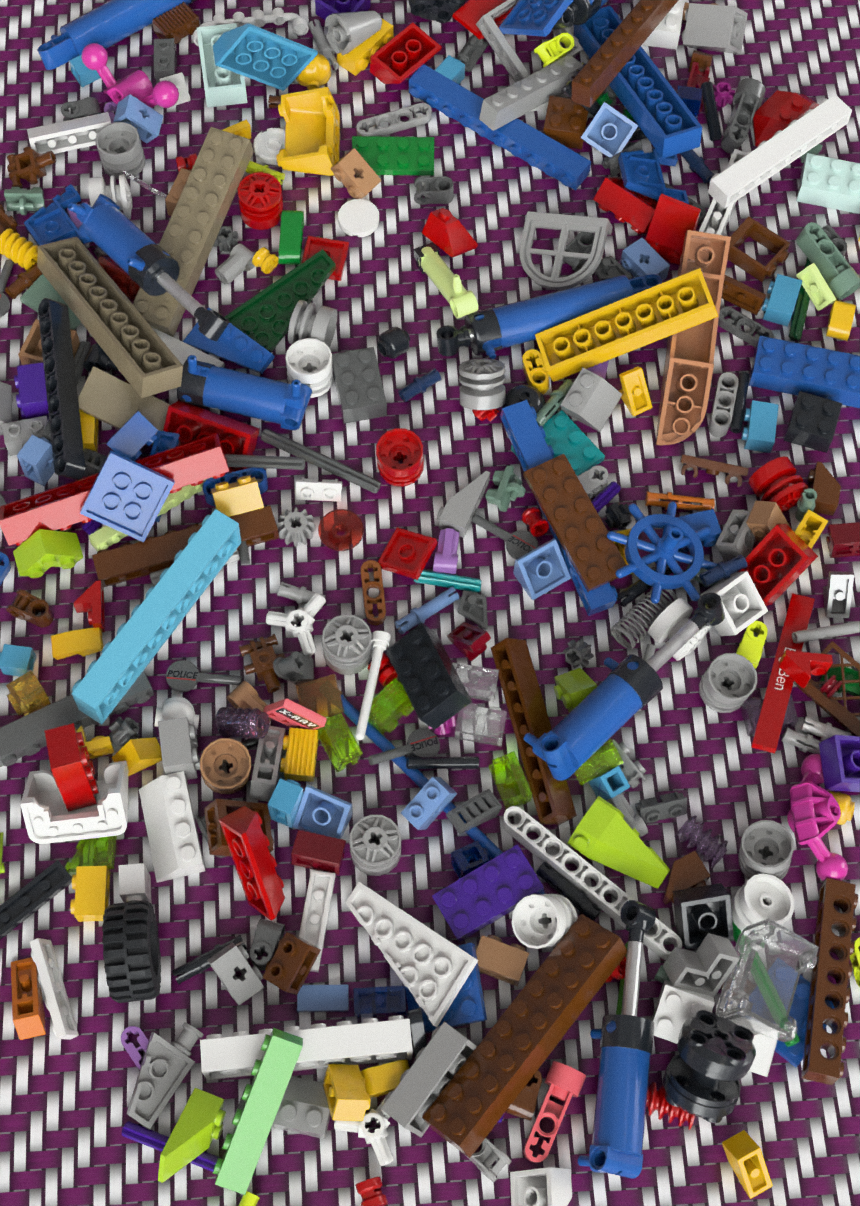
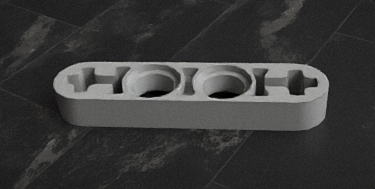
M418 103L361 120L356 126L357 136L382 137L426 124L432 118V108L427 103ZM406 116L409 120L402 122L399 120V117ZM381 122H388L390 125L388 127H381L379 124Z

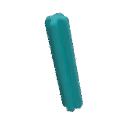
M427 570L422 571L418 580L414 579L416 583L447 588L453 587L472 592H480L482 585L481 579Z

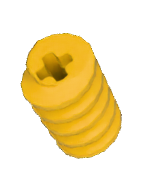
M10 228L0 235V254L5 255V257L25 268V270H28L37 263V245H33L25 237H20V234L14 233V230Z

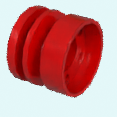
M258 172L245 176L237 189L240 214L243 222L257 230H266L276 226L281 221L283 210L281 184L277 178L268 173Z
M405 428L389 430L380 437L376 445V458L380 476L393 486L405 487L417 481L424 470L423 445L420 438L414 432Z
M785 456L769 461L760 467L748 481L756 496L762 497L761 501L776 502L782 513L795 506L802 497L804 490L808 489L806 483H803L802 477L795 475L797 472L790 459Z

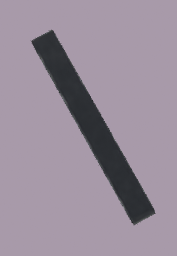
M44 298L39 304L38 315L54 471L58 476L80 480L85 473V458L68 306Z

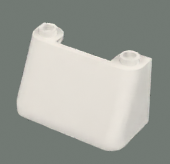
M113 762L106 766L104 770L105 780L97 781L99 794H95L96 805L70 812L66 808L53 774L45 770L31 771L21 800V808L29 838L35 843L46 844L116 836L125 832L128 823L129 771L127 762Z

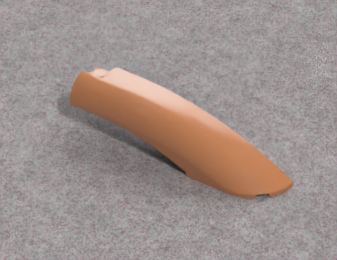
M687 230L685 233L677 277L700 268L718 317L668 336L656 445H672L685 440L699 428L705 417L714 368L718 319L731 240L729 236Z

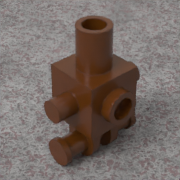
M31 147L23 148L24 152L21 154L8 155L9 165L7 169L10 172L9 179L12 180V187H20L22 189L23 185L20 179H25L34 185L38 183L39 178L46 176L45 167L56 163V156L52 151L40 155Z
M272 634V636L267 638L262 636L259 637L257 642L250 640L249 644L238 646L242 657L250 654L251 664L244 666L246 675L255 672L258 682L264 680L268 693L280 690L281 685L274 671L273 662L278 657L285 658L284 652L277 655L274 653L272 645H278L276 635Z

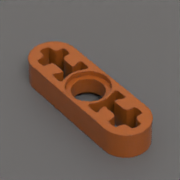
M368 560L362 564L360 569L365 618L369 624L377 626L386 619L382 572L378 562ZM369 568H373L374 581H370ZM370 588H376L380 591V594L372 598L367 595V591ZM374 604H377V611L379 613L377 618H374L373 615Z

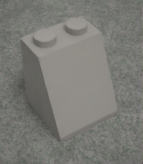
M689 3V8L685 13L686 27L682 32L683 45L695 49L741 54L748 13L735 6Z

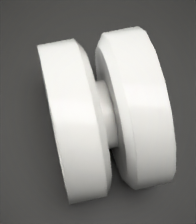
M764 873L750 878L731 898L732 920L741 932L759 939L772 935L792 917L795 909L794 898L785 883L773 875Z

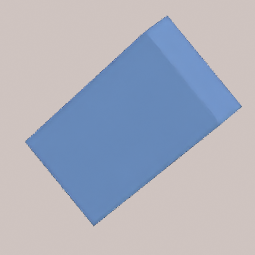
M302 985L297 994L298 1013L348 1012V985Z

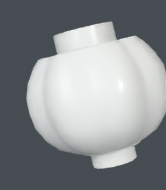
M175 696L166 699L163 702L162 708H156L154 726L158 727V721L187 717L189 724H194V728L198 729L199 715L195 714L193 705L187 699Z

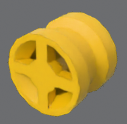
M265 247L260 248L252 259V264L260 267L261 271L265 274H270L279 262V258L274 254L271 255L270 251Z

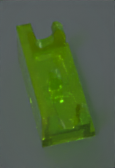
M342 713L327 718L325 726L317 730L319 739L338 773L344 770L345 766L350 762L352 766L355 765L363 753Z
M515 751L492 760L493 764L489 765L488 768L505 809L531 802L532 792Z

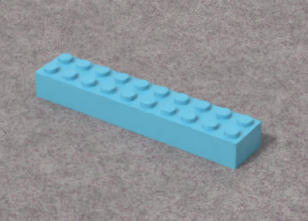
M216 509L211 515L208 514L204 518L202 527L197 533L194 532L190 536L185 549L180 550L176 554L171 567L166 568L162 572L155 587L152 586L147 591L146 599L141 605L138 604L133 609L132 617L127 623H123L118 628L117 636L112 642L109 641L104 646L97 661L94 660L89 665L88 673L82 680L79 679L73 686L72 696L78 710L101 725L104 723L240 546L241 536L238 522Z

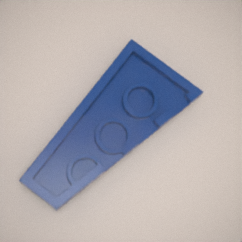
M198 322L183 340L184 343L203 352L211 353L221 359L229 360L260 374H263L275 358L272 353L231 323L228 324L217 342L207 338L198 330L200 327Z

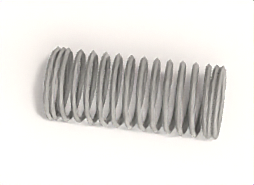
M651 589L622 619H619V622L611 627L612 635L623 647L633 649L636 643H639V640H642L643 636H646V633H648L645 628L649 630L648 624L652 625V621L656 620L655 617L657 618L658 614H661L662 611L673 603L671 598L663 591H661L662 594L658 602L663 608L649 600L648 597L651 598L652 593ZM672 589L666 590L674 600L678 599ZM618 630H620L629 639L631 644L621 636Z

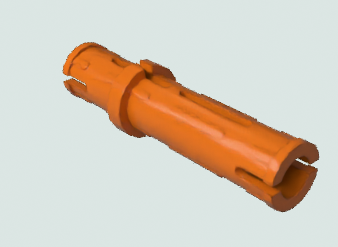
M647 491L645 506L665 507V510H667L670 502L659 501V499L677 501V509L706 511L714 509L715 499L672 495V492L663 494ZM683 502L700 503L701 505L685 504Z

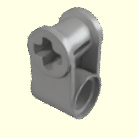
M594 466L577 476L589 499L601 493L608 486V471L603 466Z
M486 1138L481 1143V1150L469 1158L492 1182L497 1180L496 1176L506 1164L509 1165L511 1163L509 1157ZM497 1159V1160H498L497 1163H496V1164L492 1167V1169H491L490 1166H491V1165L494 1163V1161Z

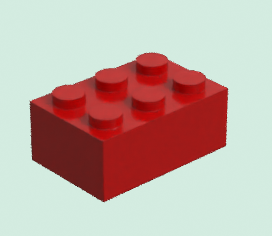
M778 524L745 558L748 567L737 572H748L765 606H769L788 589L818 555L787 524Z
M74 723L45 730L51 771L68 812L96 805L95 794H99L96 779H94L96 772L93 761H89L90 755L87 746H85L82 732H77Z

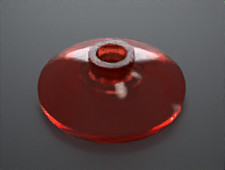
M337 509L327 513L321 519L318 534L322 543L329 549L347 551L360 543L364 534V526L360 517L354 512ZM342 531L345 532V535L340 536L337 533Z

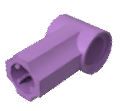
M451 528L440 530L433 572L456 575L460 532Z

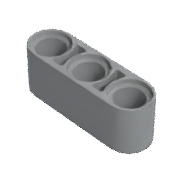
M731 372L720 375L715 389L708 426L710 434L714 437L725 436L732 420L738 378Z

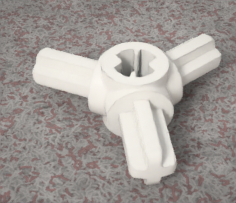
M315 593L303 609L299 607L297 610H290L288 614L269 611L266 615V624L286 627V631L292 632L294 637H298L303 654L305 656L312 655L317 652L311 634L314 630L312 626L315 619L313 617L326 603V599L319 593ZM301 618V619L303 620V621L301 622V625H302V626L298 627V626H297V624L299 623L298 619Z
M384 1100L376 1110L371 1109L368 1114L365 1113L363 1121L335 1120L334 1122L335 1130L358 1133V1137L365 1138L366 1143L372 1145L380 1166L388 1165L394 1161L386 1137L389 1135L387 1127L390 1125L388 1121L390 1116L381 1109L384 1106ZM371 1121H376L377 1126H381L380 1129H375L374 1133H370L369 1128H365L366 1125H371Z

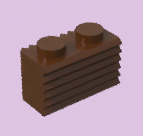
M185 2L179 4V6L176 5L172 10L170 9L152 20L155 35L159 39L174 38L175 44H178L182 38L189 34L193 35L197 27L200 26L199 17Z

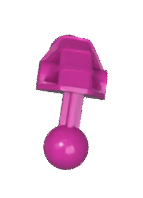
M91 43L84 47L81 55L82 62L87 68L97 70L107 87L103 90L104 94L109 95L115 104L118 105V102L129 94L151 108L156 105L169 108L177 103L179 91L174 83L166 80L160 81L153 88L148 76L141 70H136L116 81L106 65L108 61L106 49L97 43Z
M812 754L807 756L802 762V781L793 785L790 790L791 809L788 812L787 820L800 845L808 844L817 858L816 873L823 882L826 878L843 881L848 873L846 860L837 853L829 852L821 840V837L837 824L841 816V810L833 795L818 786L824 783L820 754Z

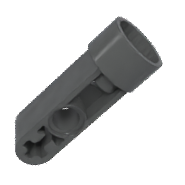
M745 78L738 83L733 98L735 104L721 141V147L727 153H733L734 149L738 150L746 140L755 111L760 108L766 89L756 79Z

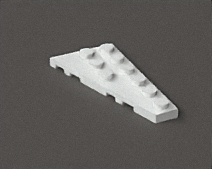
M358 882L345 903L359 923L364 926L372 941L379 947L400 980L415 997V1001L425 1011L433 1026L437 1027L478 960L361 882Z

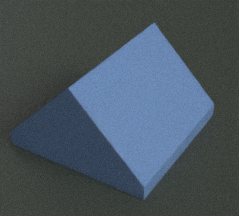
M604 102L581 136V139L605 156L611 158L623 150L638 125Z
M554 538L515 560L513 574L532 600L571 579L558 543Z
M307 785L293 827L298 830L341 839L353 815L352 804Z

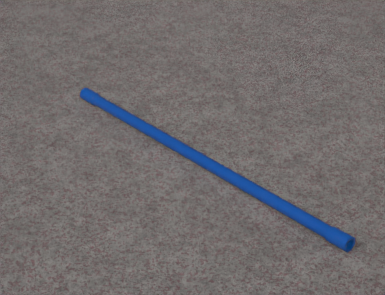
M330 681L325 682L319 691L357 726L360 712ZM368 721L365 735L383 752L396 748ZM405 756L391 759L420 789L429 781L418 769H407V758ZM450 802L443 811L447 814L456 806ZM459 814L462 821L464 823H467L463 816ZM477 826L465 832L492 859L503 853Z

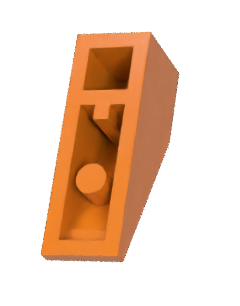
M32 957L11 962L12 1016L20 1040L46 1034L42 991L38 981L39 973Z

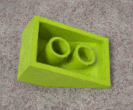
M194 1088L160 1155L159 1182H165L210 1148L213 1139H219L224 1127L222 1122L226 1111L223 1110L224 1099Z

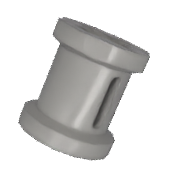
M184 1022L182 1032L175 1042H171V1045L190 1057L192 1047L198 1038H202L204 1034Z

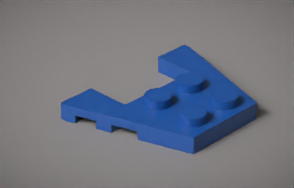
M653 149L650 153H644L641 150L622 152L618 161L626 189L659 200L662 193L689 204L685 190L665 187L660 164L676 166L678 162L677 154L663 159L656 149Z
M72 184L65 188L66 192L61 196L57 194L52 199L53 203L47 208L42 207L24 222L26 230L38 246L73 237H78L83 244L93 242L84 238L78 232V228L64 211V209L68 208L69 203L73 202L76 204L81 201L79 193Z

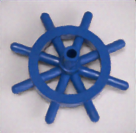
M675 502L668 504L666 515L653 514L646 517L636 504H630L628 509L637 523L633 526L628 536L614 531L607 533L609 540L625 545V557L628 565L618 569L615 573L616 577L623 578L634 573L640 580L653 587L650 600L654 604L660 601L662 589L671 590L680 587L685 589L693 601H698L700 595L690 581H692L701 568L709 570L717 566V563L704 560L703 546L700 541L701 538L711 533V528L705 526L694 531L687 523L675 517L677 509ZM653 528L663 529L662 538H659ZM645 532L652 543L640 540L638 536ZM687 546L690 555L678 552V550ZM638 549L650 552V554L641 558ZM676 561L689 564V569L683 572ZM655 562L657 564L656 571L652 570L647 565ZM666 565H668L674 575H664Z

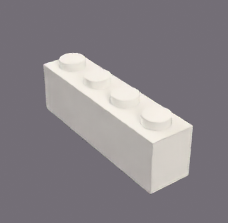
M106 112L27 129L31 149L41 155L48 151L56 154L96 145V135L100 129L111 124L109 113Z

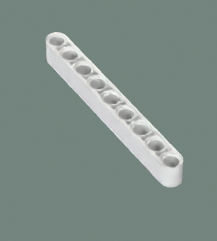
M517 806L506 809L502 825L509 835L541 861H546L579 891L583 890L586 893V897L623 928L626 927V924L621 920L620 912L624 903L634 900L523 809ZM515 816L520 820V823L511 824L508 818ZM531 831L536 832L539 838L531 840L526 834ZM554 847L557 849L558 854L554 856L549 855L545 849ZM569 862L574 863L577 866V870L569 871L566 869L565 864ZM592 878L596 881L597 885L589 887L585 884L584 880ZM604 895H614L616 902L608 903L604 899ZM657 918L653 925L655 934L648 935L644 933L643 944L664 960H667L671 952L664 948L663 942L668 941L673 943L675 947L682 948L681 938Z

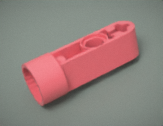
M557 1061L552 1062L544 1081L549 1087L523 1149L525 1158L532 1163H539L547 1158L571 1097L579 1096L586 1079V1075ZM552 1096L563 1101V1106L549 1100V1097ZM542 1118H549L553 1122V1130L550 1133H545L540 1129L539 1123ZM536 1133L542 1138H548V1143L543 1140L539 1147L543 1151L542 1155L538 1154L536 1157H533V1151L529 1148L530 1146H535L539 1139L534 1137V1134Z

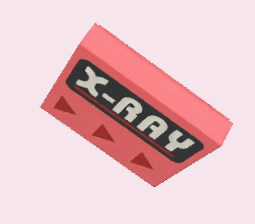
M288 698L265 706L262 713L290 728L315 730L324 727L327 720L326 717Z

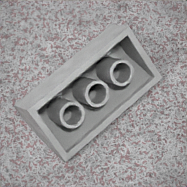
M446 1022L433 1031L431 1041L418 1052L415 1063L402 1074L399 1085L386 1096L384 1106L381 1108L400 1125L419 1137H422L429 1127L422 1116L477 1047Z

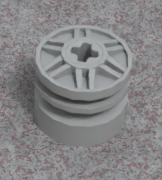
M114 122L100 129L96 135L95 143L105 173L110 177L114 175L115 179H119V175L125 174L126 179L139 174L145 166L146 159L137 129L125 122Z
M299 300L289 322V344L311 338L324 342L330 348L337 324V309L321 306L316 314V305L310 302L307 305L306 301Z
M486 358L462 362L459 365V381L462 384L459 388L460 405L472 410H491L503 406L506 401V389L503 385L505 382V364L495 359Z
M344 614L334 617L326 624L322 634L323 655L326 664L333 671L339 674L352 675L361 672L369 664L372 657V634L369 626L363 619L355 615Z
M725 653L718 656L702 675L699 683V694L703 702L710 709L719 713H731L738 710L755 690L757 672L753 664L745 657L736 653Z
M369 815L361 818L354 824L349 840L353 864L361 872L370 876H381L389 873L397 866L401 858V834L398 826L391 819L383 815ZM371 840H380V844L376 845L375 843H371Z
M761 820L752 823L744 831L741 838L738 861L742 873L748 879L762 873L773 875L780 880L787 875L794 851V840L789 830L775 821Z

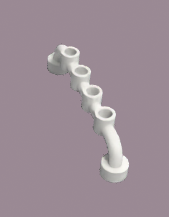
M282 8L273 9L270 15H264L262 10H255L252 17H245L242 12H236L233 14V19H225L222 14H216L213 17V21L204 22L199 26L206 27L237 23V27L249 23L257 27H263L265 23L282 25L285 21H293L292 28L294 34L302 36L309 30L306 19L295 13H284ZM195 30L193 39L194 43L199 46L197 30Z

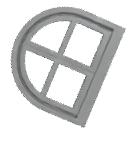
M528 211L519 251L523 269L531 280L543 288L565 290L576 287L586 281L599 266L607 235H611L613 226L608 218ZM536 228L561 230L557 251L532 248ZM570 231L595 233L591 254L565 252ZM531 254L555 256L551 277L542 274L536 269ZM564 257L588 259L584 266L574 274L559 278Z

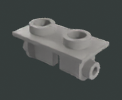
M612 740L615 746L612 748L609 745L603 750L604 758L608 760L612 767L620 766L621 764L624 766L621 770L632 788L640 784L639 778L642 777L646 781L647 778L644 776L645 768L638 760L635 762L631 760L628 756L631 751L623 742L618 744L615 740Z

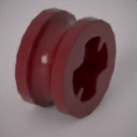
M833 675L823 685L820 692H826L827 697L831 698L843 682L837 681L836 676Z

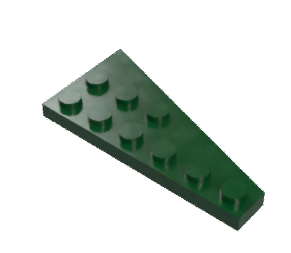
M322 249L233 310L225 318L233 326L272 353L289 330V322L297 302L303 300L308 305L334 272L336 264Z

